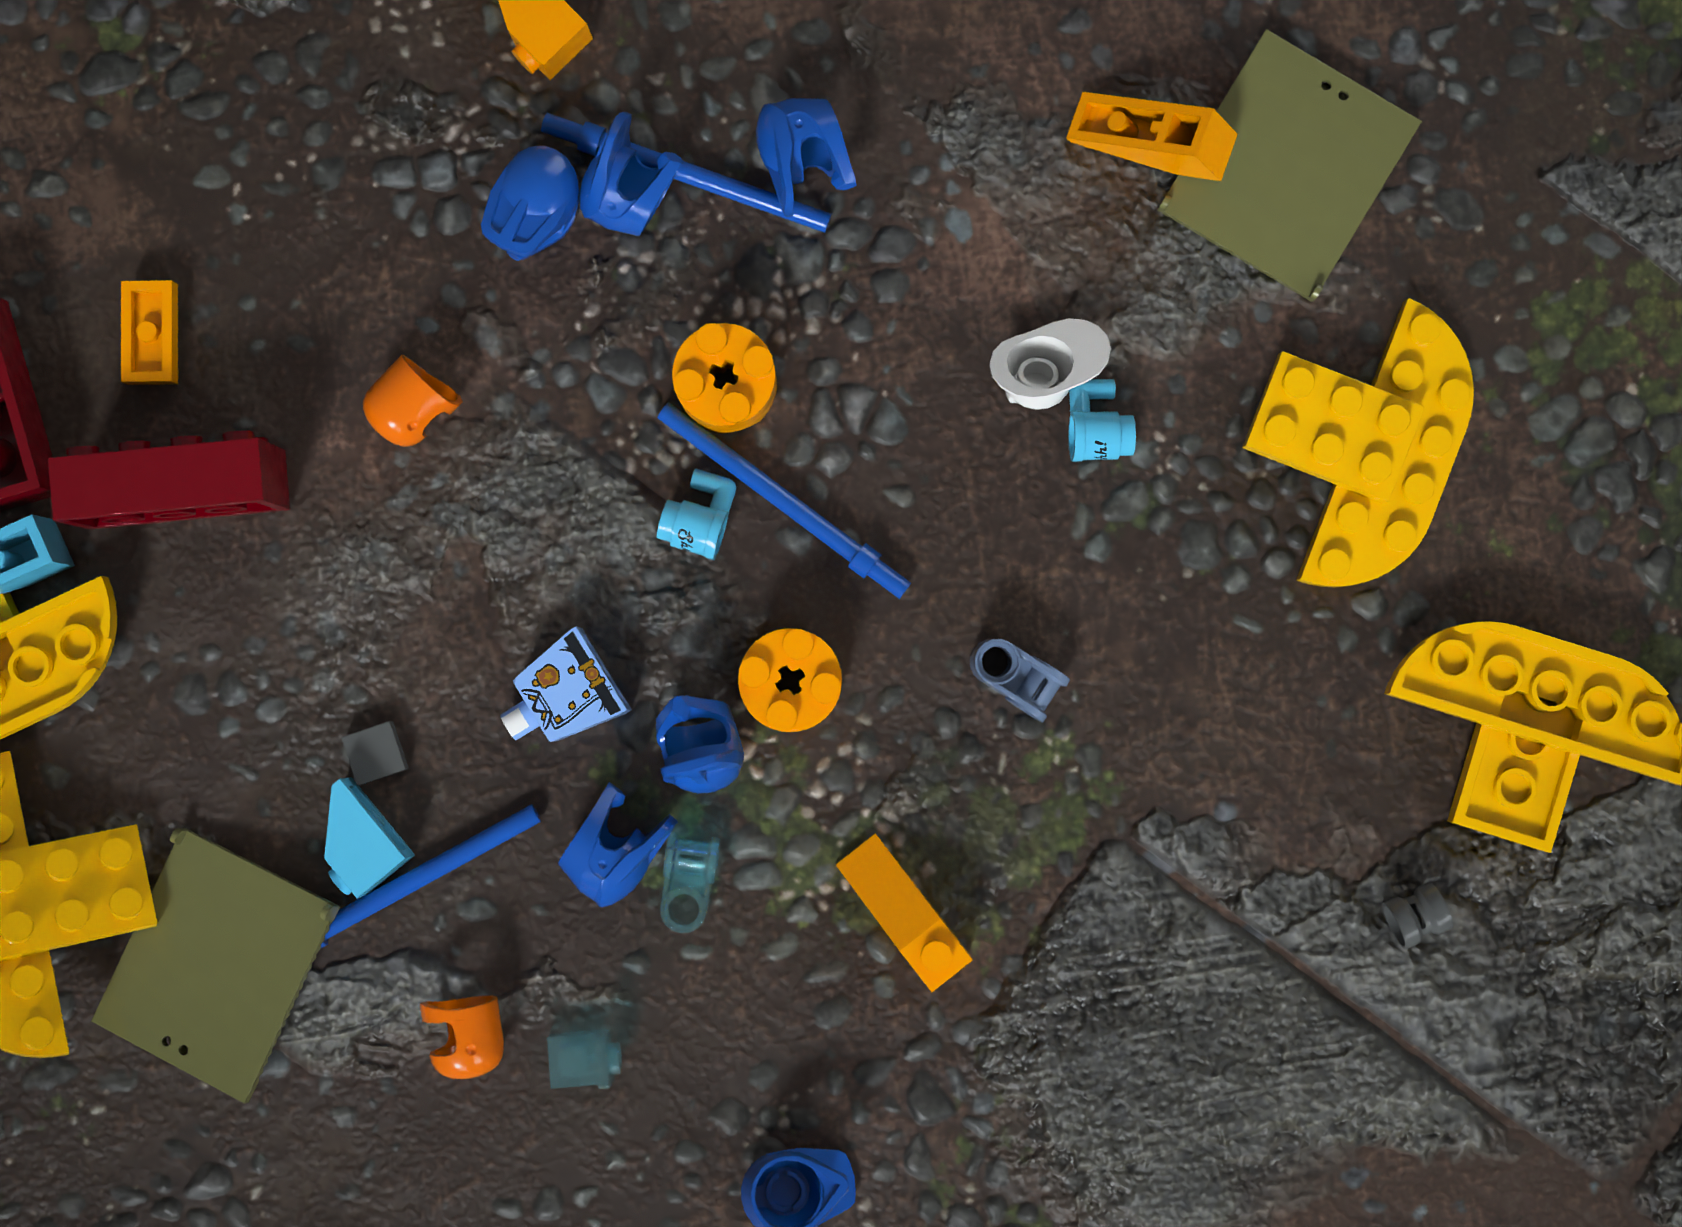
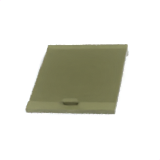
M1266 29L1217 110V113L1238 134L1222 180L1215 181L1178 175L1157 210L1313 302L1319 296L1325 281L1422 121Z
M177 828L170 837V841L174 843V846L151 893L158 924L156 927L133 931L91 1022L242 1103H249L258 1085L259 1076L263 1073V1067L268 1063V1057L272 1054V1048L277 1044V1038L281 1035V1029L286 1024V1019L290 1015L294 1001L299 996L303 982L308 977V972L312 968L316 954L321 949V944L325 940V935L329 931L330 924L334 921L340 906L187 828ZM168 1036L170 1037V1038H169V1043H170V1045H168V1044H167V1041H166Z

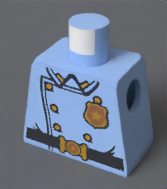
M574 627L513 680L514 685L524 700L500 714V717L506 729L515 740L520 739L540 726L550 742H556L624 715L632 709L583 629Z

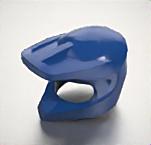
M789 98L777 103L763 105L759 112L756 127L757 146L762 161L770 173L785 217H792L794 215L792 184L804 182L803 171L807 168L816 167L823 170L831 178V183L837 190H847L857 185L842 131L834 110L827 99Z
M624 111L619 113L612 121L596 156L587 167L579 193L580 209L584 218L590 219L608 230L640 237L663 200L683 160L675 153L663 152L658 157V167L649 168L644 166L638 160L637 150L631 148L629 131L632 114Z
M547 146L528 147L518 152L509 161L491 189L481 222L482 234L490 242L507 251V254L516 261L524 260L564 238L572 228L580 200V188L575 169L567 157L558 150Z
M676 696L667 703L657 716L656 738L658 745L661 747L665 767L660 768L664 782L674 784L683 790L700 794L711 793L725 788L738 777L743 765L744 752L728 704L723 701L692 696ZM688 719H714L709 722L698 725L673 726L682 721L685 722Z
M610 782L558 861V865L579 892L595 901L600 908L611 906L622 900L637 887L646 874L649 864L678 822L669 814L652 831L645 835L636 828L630 835L624 838L614 836L608 830L607 821L611 808L623 805L625 794Z
M794 1148L768 1153L751 1164L744 1175L741 1185V1201L746 1215L755 1227H817L851 1208L855 1203L856 1196L855 1176L846 1153L832 1149Z

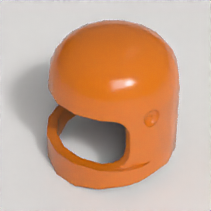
M401 355L367 391L363 400V410L366 419L378 434L395 445L408 447L421 442L427 437L424 428L433 418L443 412L451 415L463 401L461 396L451 387L425 371L405 355Z
M482 995L420 1003L422 1022L447 1023L448 1040L446 1044L431 1051L429 1054L432 1065L437 1072L452 1079H470L484 1075L498 1066L504 1052V1037L497 996Z

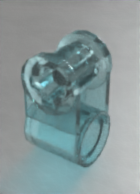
M671 832L669 835L664 859V885L660 910L664 924L672 931L690 933L698 929L707 919L712 887L717 874L721 838L712 837L710 842L679 838L677 832ZM681 854L700 856L704 860L683 859ZM687 894L696 899L699 905V914L695 921L683 923L674 917L671 906L673 900L678 895Z

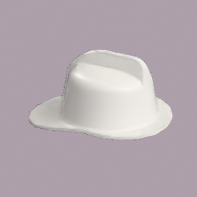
M1068 318L1052 322L1001 342L993 351L989 366L993 379L1006 391V396L1010 403H1018L1023 407L1035 410L1048 409L1060 403L1070 389L1098 376L1108 364L1111 347L1108 336L1098 325L1083 319Z

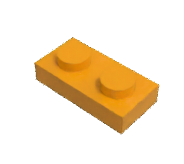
M172 280L121 281V382L124 384H178V284Z

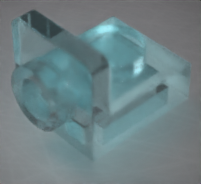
M610 1029L549 1034L547 1037L551 1089L598 1085L599 1089H608L614 1082V1074H621L622 1072L620 1043H611Z

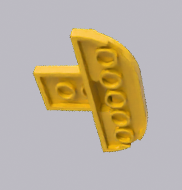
M1407 298L1403 301L1371 385L1284 351L1280 352L1277 356L1242 448L1333 483L1297 576V581L1321 587H1344L1376 579L1399 566L1413 553L1424 538L1432 522L1470 421L1474 387L1470 363L1455 333L1436 313L1415 300Z
M99 576L20 614L10 592L0 594V740L71 706L100 677L111 656L117 631L116 600L108 577Z
M1490 621L1460 624L1436 632L1416 645L1399 663L1384 693L1476 722L1447 822L1551 853L1580 755L1682 786V722H1680L1672 703L1667 697L1669 693L1653 676L1629 661L1507 623Z
M6 751L0 753V1049L10 1054L35 1058L69 1055L49 950L157 926L158 923L138 826L135 824L29 846L11 753Z

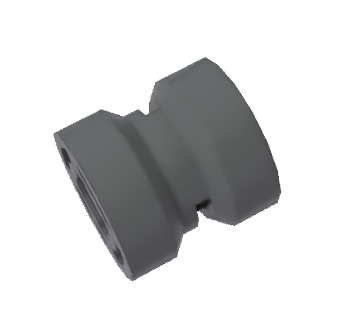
M1431 882L1416 887L1413 895L1403 899L1396 896L1382 902V910L1387 924L1399 945L1405 950L1420 944L1422 936L1429 933L1440 935L1454 927L1447 904L1438 889Z

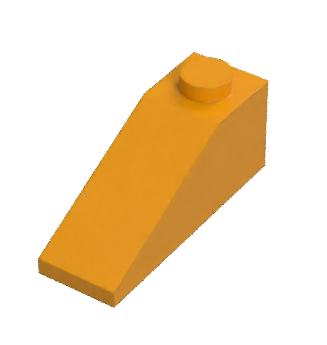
M498 0L508 32L516 46L511 52L531 74L539 69L551 80L593 40L587 23L564 0Z
M1082 92L1066 139L1077 145L1176 175L1221 181L1238 134L1214 108Z
M876 833L835 864L931 992L935 991L973 961L963 944Z

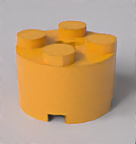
M730 323L706 324L683 342L674 359L672 380L676 395L689 417L707 430L717 433H731L751 427L765 417L774 402L777 378L773 357L763 340L745 327ZM727 369H732L734 378L737 381L736 384L726 383L722 389H718L714 375L717 372L724 374Z
M787 628L775 630L762 636L748 649L739 667L738 685L745 707L757 721L777 731L798 732L819 724L831 713L840 696L842 674L835 653L825 641L808 631ZM788 666L792 672L800 669L803 671L805 677L799 682L802 690L798 694L794 695L789 689L782 692L778 689L777 683L782 680L780 670Z

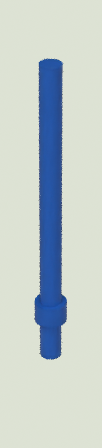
M548 112L541 126V132L577 144L578 151L592 156H596L607 132L605 127L586 121L584 125ZM631 142V148L637 150L638 160L644 166L649 168L658 167V157L662 153ZM683 161L674 177L675 180L824 233H826L832 216L831 213L794 201V215L792 217H785L777 194Z
M668 402L660 411L657 417L660 421L849 561L848 568L865 579L866 576H869L898 599L909 588L911 582L881 561L882 554L867 543L863 546L858 544L673 404Z
M531 804L339 909L334 921L330 924V929L325 935L321 948L328 945V939L540 823L541 818L537 810Z

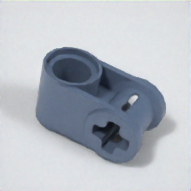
M1003 639L984 640L976 645L970 655V668L974 676L1005 696L1008 702L1042 723L1047 718L1044 711L1060 686L1066 687L1070 682L1067 676L1035 656H1030L1011 642ZM992 647L1000 648L1007 657L1006 669L998 676L989 675L982 666L984 653Z

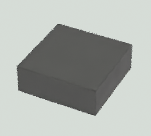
M393 721L341 737L357 786L409 769Z

